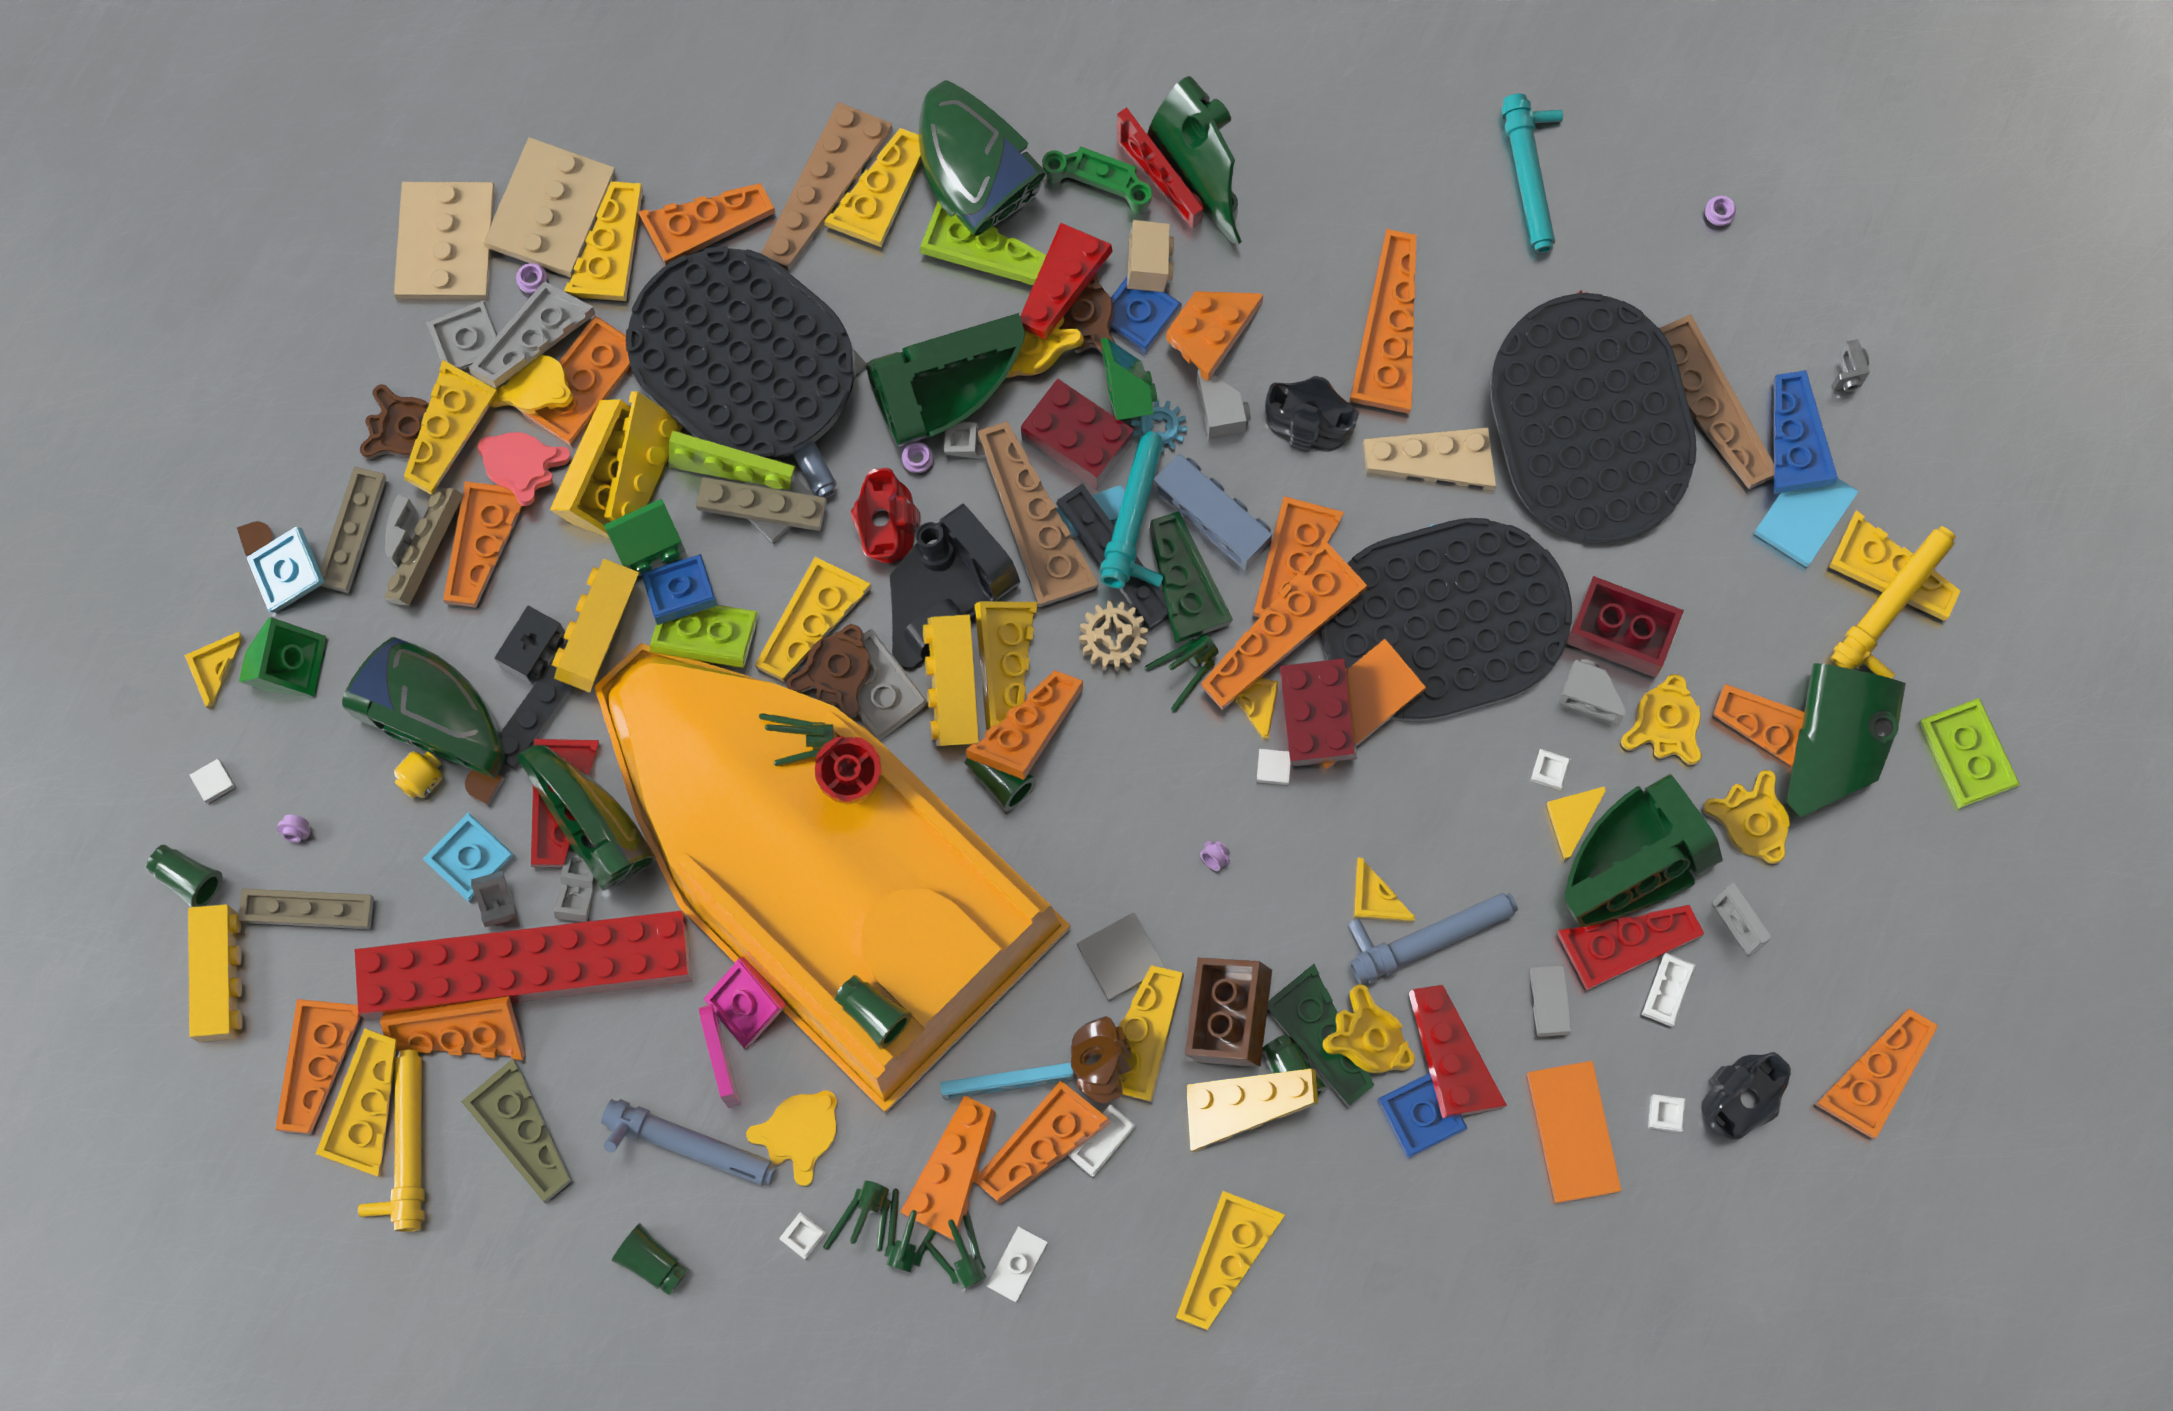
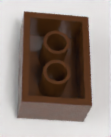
M1198 957L1185 1055L1200 1063L1260 1067L1272 969L1260 961Z

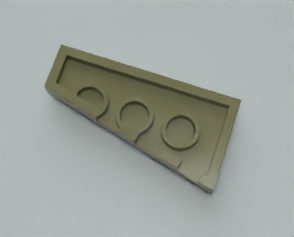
M511 1059L461 1101L544 1203H547L572 1182L514 1059Z

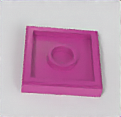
M744 957L739 958L704 997L708 1005L713 1004L719 1019L743 1048L750 1046L787 1006L767 980Z

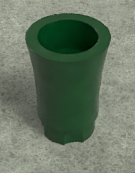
M966 758L964 762L972 770V774L993 794L1006 812L1017 807L1029 795L1036 784L1037 779L1029 773L1023 780L969 758Z
M165 844L157 847L146 862V868L154 875L155 879L179 895L190 907H202L209 904L217 894L222 883L223 876L220 871L205 866Z
M853 975L844 982L834 999L843 1007V1011L855 1020L870 1036L880 1050L888 1047L898 1038L912 1017L911 1012L895 1004L870 983L864 982L857 975Z
M1287 1034L1277 1037L1263 1047L1262 1052L1267 1059L1266 1064L1272 1074L1312 1069L1298 1045L1294 1044ZM1316 1074L1317 1095L1319 1098L1327 1091L1328 1087Z
M641 1223L626 1237L611 1260L646 1280L656 1289L660 1287L667 1295L672 1294L689 1270L688 1267L679 1262L680 1259L658 1242Z

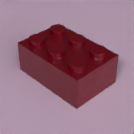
M1057 378L1021 425L1022 440L1098 490L1134 443V429L1122 421L1116 420L1115 416Z
M1593 576L1566 643L1656 678L1664 665L1684 610Z
M1345 659L1280 666L1291 764L1293 766L1357 759L1348 670Z

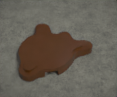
M1096 274L1063 316L1064 323L1059 328V330L1078 329L1084 337L1083 344L1072 349L1075 353H1081L1092 347L1097 348L1103 353L1101 338H1108L1115 343L1110 332L1115 314L1114 304L1109 294L1100 285Z
M377 385L373 389L372 395L380 406L381 412L378 415L367 416L365 422L370 435L361 444L360 453L367 460L386 454L395 455L400 458H410L429 403L415 397H400L394 394L386 385Z
M849 624L841 631L834 633L835 635L818 640L809 652L803 669L790 676L786 681V686L788 689L798 693L815 688L817 689L815 699L830 705H838L845 715L849 718H854L859 715L861 710L859 693L869 677L871 660L864 644L863 631L859 626Z

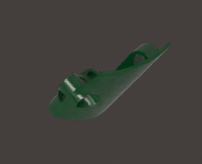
M1188 76L1174 86L1160 105L1152 119L1147 135L1172 168L1180 175L1191 193H1195L1200 198L1204 206L1203 212L1230 242L1239 244L1242 240L1235 226L1238 214V199L1232 192L1235 159L1220 132L1221 128L1231 122V116L1220 100L1215 98L1210 102L1209 95L1191 76Z
M1813 664L1803 723L1798 734L1787 803L1800 818L1879 780L1894 738L1899 730L1906 683L1859 670L1828 664ZM1879 720L1887 721L1892 727L1891 734L1886 737L1879 736L1875 733L1874 724Z

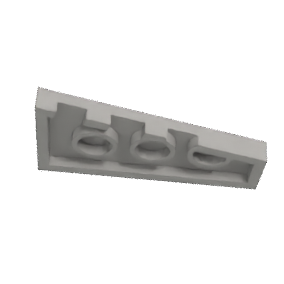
M544 281L469 367L471 375L497 388L594 316V307Z

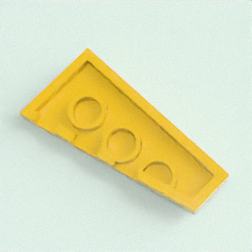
M442 360L427 411L421 422L422 426L418 438L415 440L404 473L405 481L433 495L497 396V389Z
M364 1028L315 1153L316 1155L378 1177L380 1176L397 1039Z

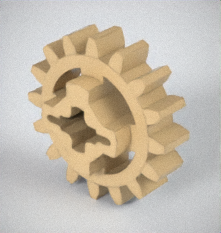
M1108 601L1107 609L1103 610L1099 605H1096L1095 615L1088 612L1085 614V619L1089 624H1080V631L1084 634L1079 636V644H1087L1083 648L1084 656L1092 654L1091 664L1094 665L1100 660L1102 661L1103 670H1106L1109 664H1114L1115 670L1119 671L1120 663L1124 662L1128 667L1132 666L1131 657L1140 660L1142 653L1138 648L1145 649L1147 647V641L1143 638L1148 636V629L1140 628L1144 624L1143 616L1134 618L1136 614L1134 607L1127 612L1124 610V602H1120L1118 608H1113L1112 602ZM1117 618H1120V619L1126 621V622L1129 623V624H1126V625H1125L1124 623H1122V622H1121L1120 620H1118ZM1105 619L1104 624L1100 628H1095L1099 622ZM1111 626H1113V630L1117 636L1116 647L1113 644V640H1111V637L1109 636V632H1111ZM1126 644H1132L1128 650L1121 653ZM1102 647L1107 652H1109V654L1100 651L1098 648Z

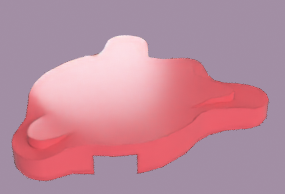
M510 432L498 436H488L478 442V452L483 457L487 476L496 484L510 489L515 494L517 502L522 506L531 505L535 500V491L552 483V473L547 470L548 468L563 466L570 461V451L568 448L544 445L538 439L526 433Z

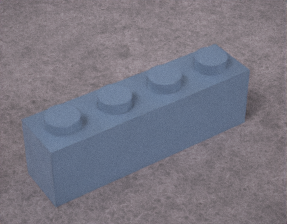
M1178 454L1153 479V490L1246 571L1271 545L1272 534L1270 533V527L1260 518L1255 520L1249 515L1247 507L1239 499L1234 498L1232 500L1225 494L1223 486L1216 479H1208L1202 474L1200 466L1189 457L1185 459L1181 454Z

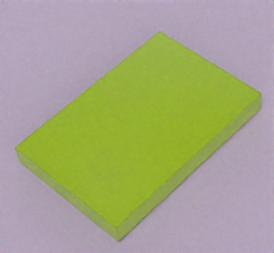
M718 605L659 625L656 624L650 642V652L744 668L758 621V611Z
M1980 698L1923 718L1918 722L1958 809L2012 790L2020 785Z

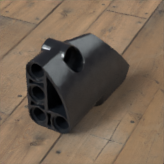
M963 503L939 519L938 523L926 522L922 524L915 533L917 543L889 575L892 605V655L904 669L912 670L925 661V657L930 656L929 644H925L923 639V625L928 624L927 618L970 615V619L976 616V603L980 601L995 602L1020 584L1016 567L1010 556ZM932 540H937L933 544H928Z

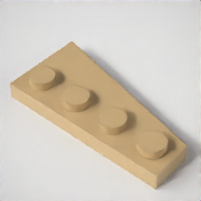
M1488 428L1368 438L1363 441L1367 473L1403 478L1411 476L1424 478V481L1431 482L1440 480L1454 482L1455 485L1467 487L1468 485L1483 486V489L1495 490L1496 488Z

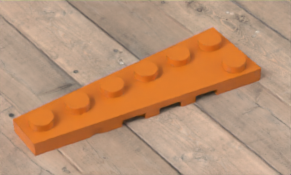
M1386 229L1349 402L1410 414L1412 407L1417 235Z
M1325 540L1300 568V571L1289 584L1287 583L1280 591L1279 596L1261 613L1260 618L1242 635L1235 647L1223 657L1201 683V687L1223 710L1367 590V585Z

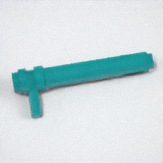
M1512 94L1503 99V106L1501 107L1503 119L1507 120L1504 124L1506 136L1511 141L1531 247L1535 249L1536 253H1546L1553 250L1555 237L1534 132L1536 131L1535 123L1562 122L1563 111L1561 109L1532 111L1531 102L1527 100L1525 94Z
M1147 431L1139 438L1112 539L1106 545L1104 552L1106 560L1102 561L1099 573L1101 575V582L1111 588H1123L1126 582L1130 580L1131 575L1157 587L1160 586L1163 580V575L1135 563L1137 555L1135 547L1163 448L1162 437L1156 432Z

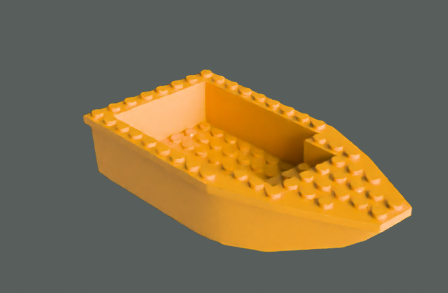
M643 643L637 645L594 686L635 818L649 847L656 856L655 859L680 910L734 963L739 958L744 957L787 1004L782 1011L885 1113L1071 928V925L888 748L864 726L854 722L835 706L775 683L762 681L695 659L650 652V645ZM765 713L810 722L833 724V739L844 736V738H855V736L863 738L873 745L880 757L882 774L878 787L870 797L862 802L847 805L835 802L822 792L815 778L816 758L775 766V760L811 751L813 747H806V735L767 731L765 729L766 724H785L761 720L759 714ZM853 975H857L864 982L870 983L888 999L912 1013V1017L903 1032L894 1042L882 1050L877 1047L857 1022L843 1011V1007L834 1000L839 988Z

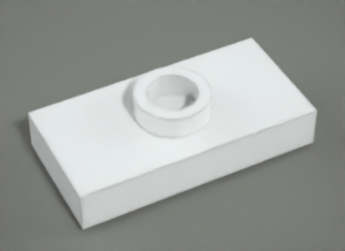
M1665 953L1641 1015L1673 1027L1696 965Z
M1111 1104L1103 1112V1115L1111 1123L1068 1154V1157L1091 1177L1098 1173L1136 1127L1134 1123Z
M1018 1226L986 1287L1017 1303L1048 1242Z

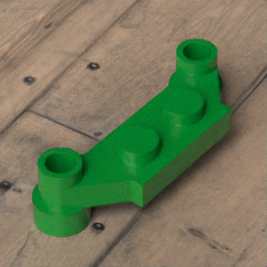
M1081 146L1077 152L1067 155L1060 151L1052 150L1043 156L1042 168L1046 171V178L1049 182L1058 183L1063 178L1068 177L1124 197L1128 201L1131 210L1136 214L1145 213L1151 203L1152 190L1148 184L1139 181L1136 176V166Z

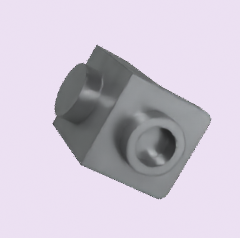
M1859 339L1847 341L1840 352L1846 372L1838 374L1832 383L1834 391L1844 389L1846 392L1856 390L1862 386L1870 373L1868 353L1865 348H1861Z
M503 870L471 879V887L481 912L483 927L501 926L515 918L514 901Z

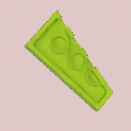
M939 201L936 204L920 245L921 254L1034 285L1046 257V254L1016 238L1011 237L1009 239L998 233V229L995 227H991L975 237L956 217V214L950 217Z
M672 431L669 440V468L765 485L773 489L790 490L795 466L676 431Z

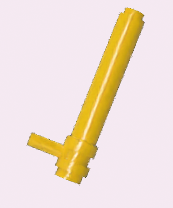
M1940 526L1938 530L1934 529L1860 622L1856 626H1851L1845 634L1846 639L1843 643L1838 642L1834 647V654L1831 656V660L1837 666L1859 669L1864 664L1876 675L1893 679L1895 673L1871 653L1878 645L1877 640L1955 545L1954 540L1956 536L1946 527Z
M417 1050L399 1051V1057L395 1058L394 1189L391 1190V1201L358 1205L359 1217L391 1215V1223H394V1231L397 1232L421 1230V1223L424 1222V1210H421V1203L424 1202L425 1189L421 1188L422 1057L418 1056Z

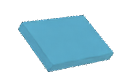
M1838 478L1834 485L1781 493L1754 534L1803 566L1808 567L1859 491Z

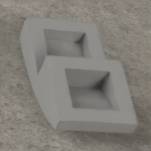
M959 422L945 431L944 453L959 457L986 459L978 431L991 426L979 427L977 422Z
M397 494L392 505L385 533L386 557L397 568L401 564L402 553L412 542L405 528L416 509L409 498Z
M568 851L560 875L561 887L554 908V916L557 919L587 922L596 879L583 858L579 857L575 851Z
M1564 965L1531 967L1530 979L1534 997L1533 1012L1537 1036L1570 1035V1012Z

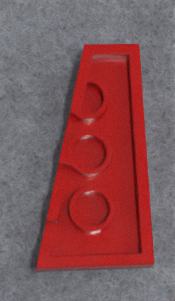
M1126 107L1117 113V142L1189 225L1194 228L1202 222L1204 206L1200 198L1195 193L1190 192L1180 175L1165 159L1129 109Z
M1060 222L1020 315L1024 330L1046 340L1112 254V245Z
M534 739V745H544L552 749L590 776L599 740ZM547 784L549 790L555 793L552 787L549 784ZM533 785L531 867L563 868L570 843ZM566 809L564 811L565 816L571 821H576L571 812Z
M1690 905L1649 912L1640 916L1618 918L1614 921L1589 927L1567 928L1557 931V935L1586 991L1694 941L1705 934Z
M1437 985L1418 988L1409 992L1442 1119L1499 1110L1506 1107V1102L1444 986Z

